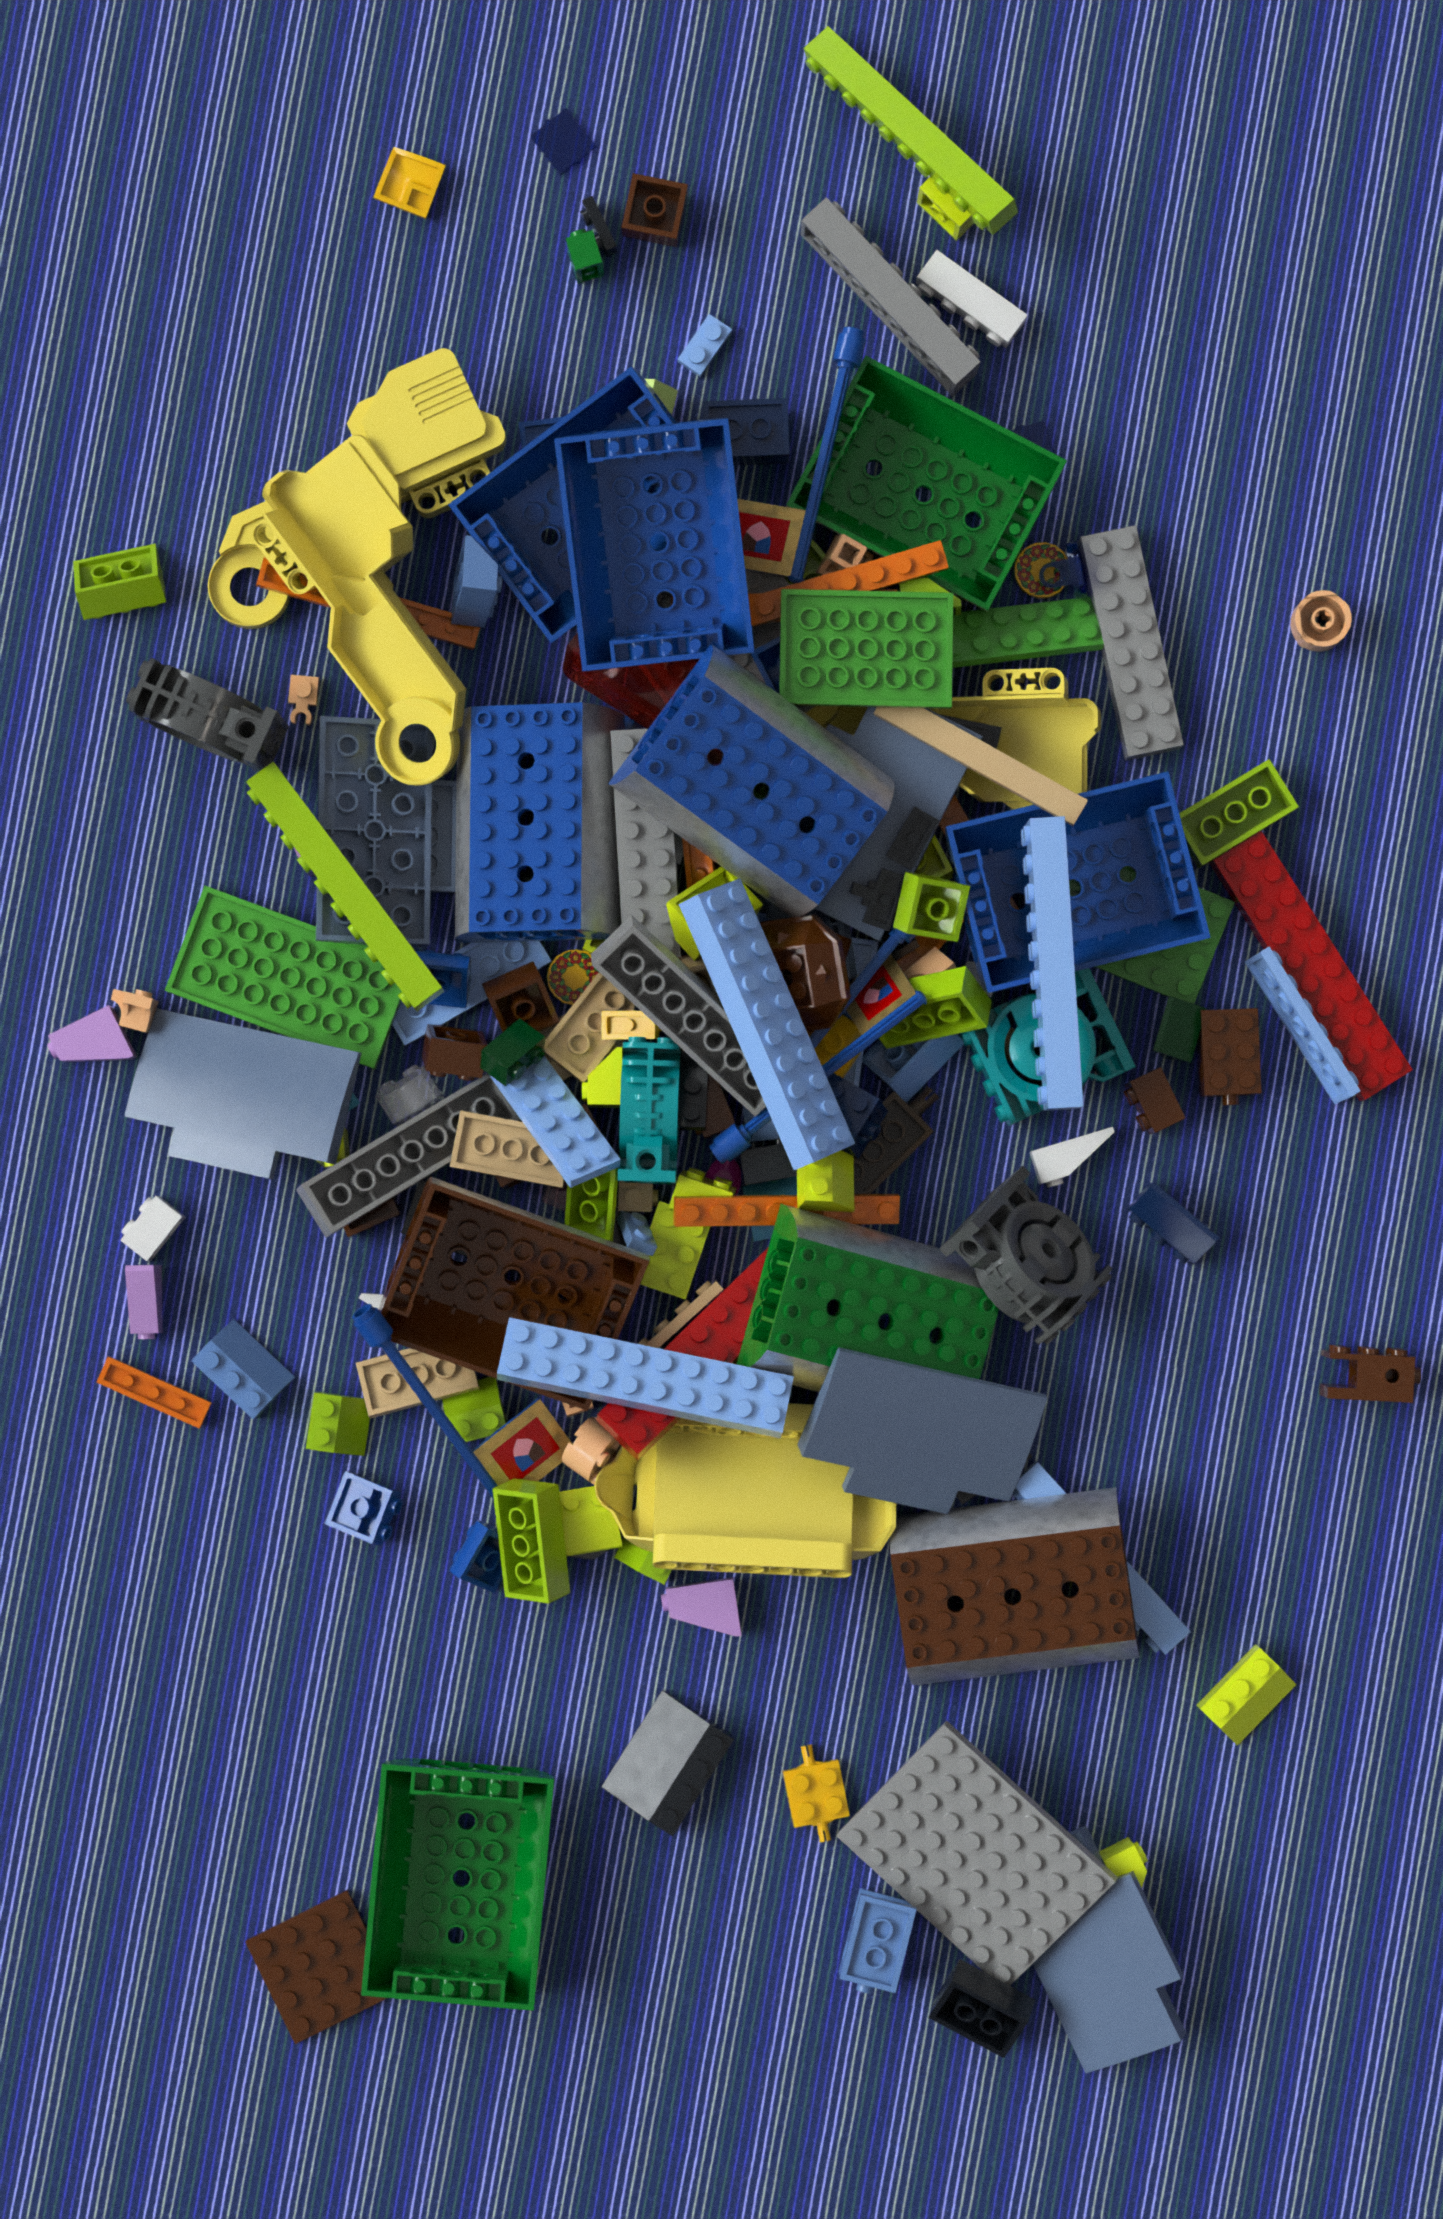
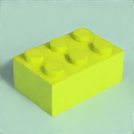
M659 1201L650 1226L657 1249L653 1256L649 1255L650 1261L640 1285L686 1300L711 1226L675 1227L673 1225L674 1209L669 1208V1204Z

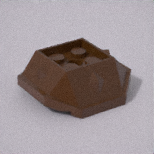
M816 914L760 922L806 1031L834 1027L839 1019V1015L851 998L842 940ZM787 971H790L793 975L792 983L787 979Z

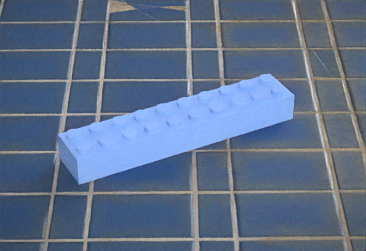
M1065 816L1030 818L1025 826H1023V829H1021L1022 846H1027V855L1023 858V874L1029 875V884L1025 886L1024 893L1025 903H1030L1031 912L1029 915H1026L1027 932H1032L1033 941L1028 944L1029 961H1034L1035 968L1030 973L1031 990H1036V999L1032 1001L1033 1019L1038 1018V1028L1034 1030V1046L1040 1047V1057L1035 1060L1036 1076H1041L1042 1086L1037 1088L1038 1105H1043L1044 1111L1079 1109L1083 1107Z
M739 878L705 891L680 903V909L793 1170L854 1145V1139L741 879Z
M510 1317L497 1371V1380L775 1438H781L794 1376Z

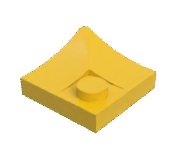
M393 147L373 198L427 219L446 165Z

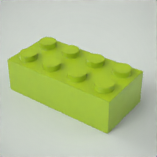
M1268 759L1182 811L1179 815L1189 854L1199 869L1295 811L1299 806L1274 765Z
M967 966L909 978L908 980L915 991H921L925 994L927 1004L921 1005L879 1039L888 1049L987 1028L992 1001Z
M514 1478L492 1488L505 1597L549 1604L569 1594L570 1584L558 1484Z

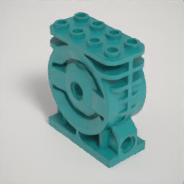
M1090 968L1075 971L1076 998L1082 995L1085 996V1002L1093 1016V1020L1090 1023L1084 1013L1077 1007L1082 1086L1088 1079L1103 1083L1136 1066ZM1036 993L1019 996L991 1009L987 1028L959 1033L960 1038L964 1041V1046L970 1045L974 1055L970 1059L977 1072L982 1071L986 1079L982 1084L988 1097L994 1096L998 1106L994 1110L1000 1123L1006 1122L1008 1126L1044 1110L1043 1105H1038L1037 1088H1040L1039 1085L1028 1083L1019 1078L1008 1065L1004 1050L1005 1039L1011 1028L1006 1016L1010 1012L1017 1026L1009 1041L1011 1062L1023 1076L1042 1081L1041 1076H1036L1035 1060L1040 1056L1036 1055L1033 1050L1034 1030L1038 1028V1018L1033 1019L1032 1001L1036 999ZM1092 1027L1099 1029L1107 1048L1110 1049V1051L1095 1057L1096 1041ZM1093 1065L1095 1066L1098 1075L1090 1073Z
M629 1037L628 1042H623L619 1130L621 1161L620 1169H618V1181L620 1183L676 1185L678 1178L679 1130L677 1125L681 1047L671 1038L661 1037L657 1038V1043H650L646 1041V1037Z

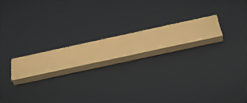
M877 707L874 711L876 717L1055 817L1065 816V822L1071 826H1074L1088 802L1087 799L924 708Z

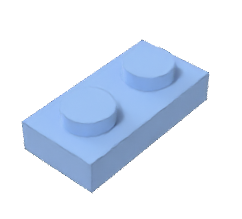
M709 314L681 353L677 362L701 378L732 333V329Z
M621 1210L616 1220L627 1247L653 1256L657 1249V1244L647 1219L637 1212L628 1213Z

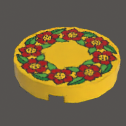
M1047 542L1034 543L1026 547L1017 557L1014 567L1015 580L1024 593L1037 599L1051 598L1059 594L1066 586L1070 576V562L1065 552L1056 545Z
M578 949L567 950L556 956L550 964L547 974L548 986L554 997L562 1003L573 1005L599 973L592 966L591 954Z

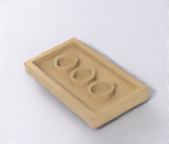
M599 972L546 1038L544 1045L545 1055L581 1083L585 1082L588 1079V1075L599 1065L618 1040L602 1039V1011H633L634 1004Z
M460 1110L450 1162L451 1168L563 1188V1177L523 1122Z
M709 1281L705 1282L696 1291L699 1296L692 1303L688 1300L684 1301L674 1310L677 1316L671 1322L664 1319L653 1329L656 1335L650 1341L643 1338L638 1344L659 1348L723 1290L721 1285L717 1281L713 1284Z
M411 1348L399 1351L435 1401L480 1389L476 1372L471 1369ZM387 1355L356 1363L370 1419L423 1405Z

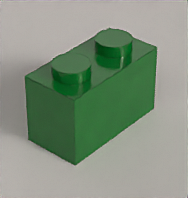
M580 229L572 232L570 237L566 238V244L577 284L604 276L603 262L593 230L586 231V229Z

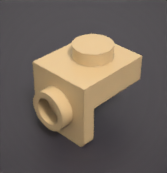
M619 1183L618 1211L652 1212V1206H658V1190L653 1189V1184Z

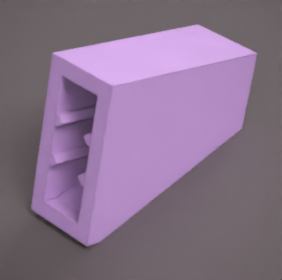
M110 1005L48 1035L51 1041L47 1044L49 1051L54 1059L59 1058L63 1062L133 1060L137 1058L123 1027L119 1026L120 1020L114 1008Z
M126 1265L125 1275L130 1334H138V1339H155V1333H163L162 1265Z
M733 1577L666 1587V1594L661 1595L663 1612L669 1611L670 1618L732 1636H742Z

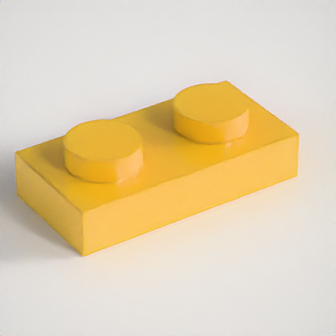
M602 1011V1039H628L629 1037L659 1038V1027L642 1011Z

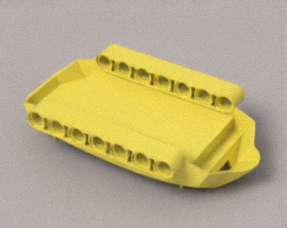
M788 1403L781 1438L681 1418L638 1461L621 1446L614 1461L605 1465L598 1473L594 1485L597 1499L604 1508L612 1513L624 1538L639 1548L653 1552L652 1565L660 1569L846 1578L852 1575V1560L865 1559L880 1552L896 1529V1503L844 1492L842 1484L850 1467L802 1457L797 1444L814 1406L812 1404ZM637 1485L636 1509L632 1511L633 1486Z

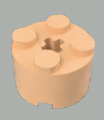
M1326 590L1315 591L1306 596L1294 609L1290 622L1291 631L1300 647L1315 652L1327 651L1335 647L1346 636L1351 627L1352 615L1348 604L1337 594ZM1318 616L1321 617V620H1326V624L1323 627L1315 621Z
M590 1417L574 1434L577 1438L573 1445L568 1443L562 1456V1463L595 1485L598 1473L605 1465L614 1461L622 1445L597 1422L596 1417Z

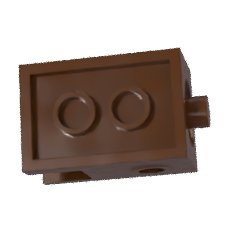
M1258 1008L1201 1010V1029L1197 1040L1199 1097H1222L1223 1106L1240 1105L1239 1096L1261 1094Z
M1329 1345V1350L1321 1349V1355L1327 1358L1349 1359L1348 1385L1320 1383L1319 1395L1328 1399L1413 1403L1414 1384H1420L1421 1368L1415 1367L1416 1357L1408 1355V1350L1386 1348V1353H1381L1375 1347L1358 1346L1357 1351H1351V1347H1346L1345 1345Z

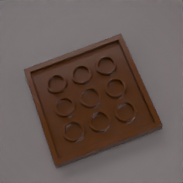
M348 1889L245 1941L295 2044L387 1999L383 1997L361 1996L367 1926Z

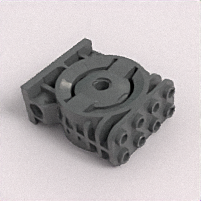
M151 658L148 662L143 661L138 671V677L141 678L137 687H132L126 698V703H129V710L141 722L149 723L161 731L212 754L246 764L255 773H258L274 761L289 728L288 724L276 710L267 706L265 710H262L257 705L227 689L173 666L162 665L157 659Z
M1022 1165L979 1204L939 1249L946 1257L956 1251L970 1267L975 1269L982 1289L993 1304L1011 1318L1026 1323L1023 1326L1026 1332L1038 1325L1042 1331L1034 1341L1038 1345L1042 1342L1047 1345L1059 1334L1057 1330L1061 1329L1064 1332L1076 1321L1073 1315L1077 1317L1087 1308L1088 1304L1085 1301L1090 1302L1100 1292L1097 1287L1101 1288L1112 1278L1110 1274L1112 1267L1108 1264L1098 1272L1095 1270V1263L1101 1257L1099 1253L1095 1252L1093 1254L1083 1232L1065 1213L1051 1205L1039 1202L1038 1196L1023 1182L1031 1173Z

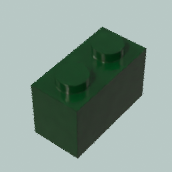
M519 1018L482 1049L480 1068L504 1086H507L514 1079L518 1080L521 1078L525 1070L533 1063L537 1064L540 1062L545 1054V1036Z

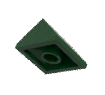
M1169 996L1153 1051L1166 1059L1191 1063L1201 1029L1200 1011L1206 1010V1008Z

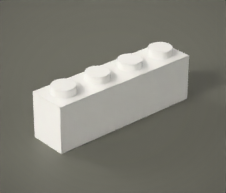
M938 250L934 252L917 276L916 284L922 294L929 298L932 296L941 301L940 305L943 309L951 314L956 312L964 318L963 322L973 330L980 329L987 334L986 339L997 347L1002 345L1007 348L1026 322L1028 316L1026 313Z

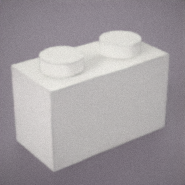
M155 1196L153 1199L148 1197L139 1208V1211L142 1213L137 1220L131 1219L121 1231L124 1236L120 1241L146 1261H152L185 1219L183 1214L160 1196Z

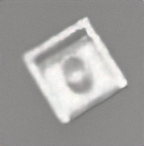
M416 1064L402 1073L403 1079L398 1082L390 1080L378 1088L380 1093L375 1097L393 1125L400 1126L445 1097L430 1071H426L425 1066L419 1067Z

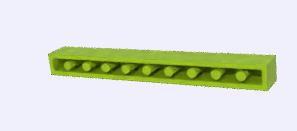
M829 26L803 48L807 57L805 63L814 74L819 72L831 90L835 91L837 89L841 92L843 100L849 107H857L861 111L860 115L869 125L874 123L879 128L880 135L887 142L893 141L897 145L899 153L906 160L911 158L916 163L915 166L924 177L930 176L935 180L934 184L942 194H950L954 198L953 202L962 212L967 210L972 215L973 222L981 230L986 228L994 235L1018 213L1015 199Z
M274 761L248 779L246 783L251 789L247 791V794L256 806L262 803L266 808L267 812L263 815L273 828L278 825L284 832L280 836L289 850L295 847L301 855L297 861L305 872L308 873L312 870L318 879L314 881V884L323 896L329 893L333 898L334 902L330 905L340 918L344 915L348 918L351 924L347 928L357 941L362 938L368 945L364 951L372 962L380 961L385 968L381 974L390 986L396 983L402 992L398 994V997L407 1009L413 1006L418 1012L445 991Z

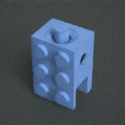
M859 1888L839 1967L840 1979L857 1983L856 1990L863 1993L873 1994L874 1988L896 1993L917 1908L913 1907L905 1899Z

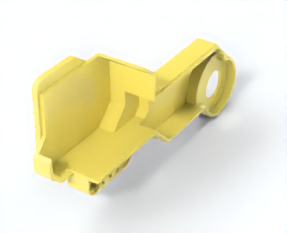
M446 348L433 351L389 371L377 394L357 403L347 422L352 436L362 435L366 437L400 482L401 504L412 499L417 512L424 518H433L451 510L448 504L466 491L462 481L466 479L468 488H471L473 486L471 480L474 475L483 474L487 476L490 471L485 459L500 453L506 445L505 431L499 418L479 410L454 353ZM451 486L458 489V495L455 497L449 491ZM440 491L444 503H441L437 492ZM432 497L435 499V504L430 509H423L420 506L422 499ZM266 501L232 516L219 550L221 556L214 563L208 578V593L216 611L228 623L244 629H258L276 621L286 610L291 597L269 590L266 598L261 603L255 606H244L235 601L230 591L232 578L237 572L245 568H255L258 570L261 568L265 556L254 542L252 532L254 527L264 519L263 515L273 511ZM266 527V537L269 540H272L273 531L269 527ZM286 552V556H284V559H285V560H286L287 557L289 556L287 552Z
M354 435L345 440L306 473L284 470L272 477L265 484L262 496L273 511L263 515L264 519L254 527L252 537L261 552L293 593L304 594L317 588L330 605L331 613L327 648L382 720L376 732L375 746L378 759L383 768L393 778L402 783L415 786L426 785L446 775L457 761L460 751L458 729L463 724L466 688L396 595L392 582L385 574L388 569L413 550V526L401 511L400 482L368 439L362 435ZM266 527H269L273 531L272 540H269L266 537ZM286 552H287L289 556H288L287 559L285 560V559H284V556H286ZM300 573L306 575L308 579L307 586L301 584L299 580ZM422 724L428 727L434 734L436 750L428 761L414 762L403 754L400 747V736L408 725Z
M1056 668L991 670L983 678V696L952 697L951 709L928 708L941 715L1002 727L997 750L1076 794L1088 791V742L1101 730V712L1090 699H1068V680L1060 670ZM1051 677H1060L1061 682L1056 689L1047 688V682ZM996 678H1003L1004 686L1002 689L992 691V681ZM1025 678H1028L1032 683H1039L1041 690H1039L1040 688L1036 684H1028L1024 690L1020 683H1024ZM815 706L805 714L825 729L829 723L854 736L868 707ZM967 768L959 784L963 790L979 802H1003L1013 810L1034 805Z

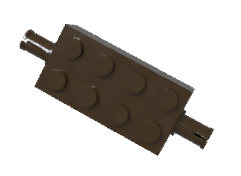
M926 1086L911 1103H906L895 1091L882 1102L888 1113L880 1124L881 1131L874 1141L870 1140L859 1159L853 1157L854 1194H871L934 1132L922 1117L940 1099L934 1093L928 1100H925L933 1091L930 1087Z

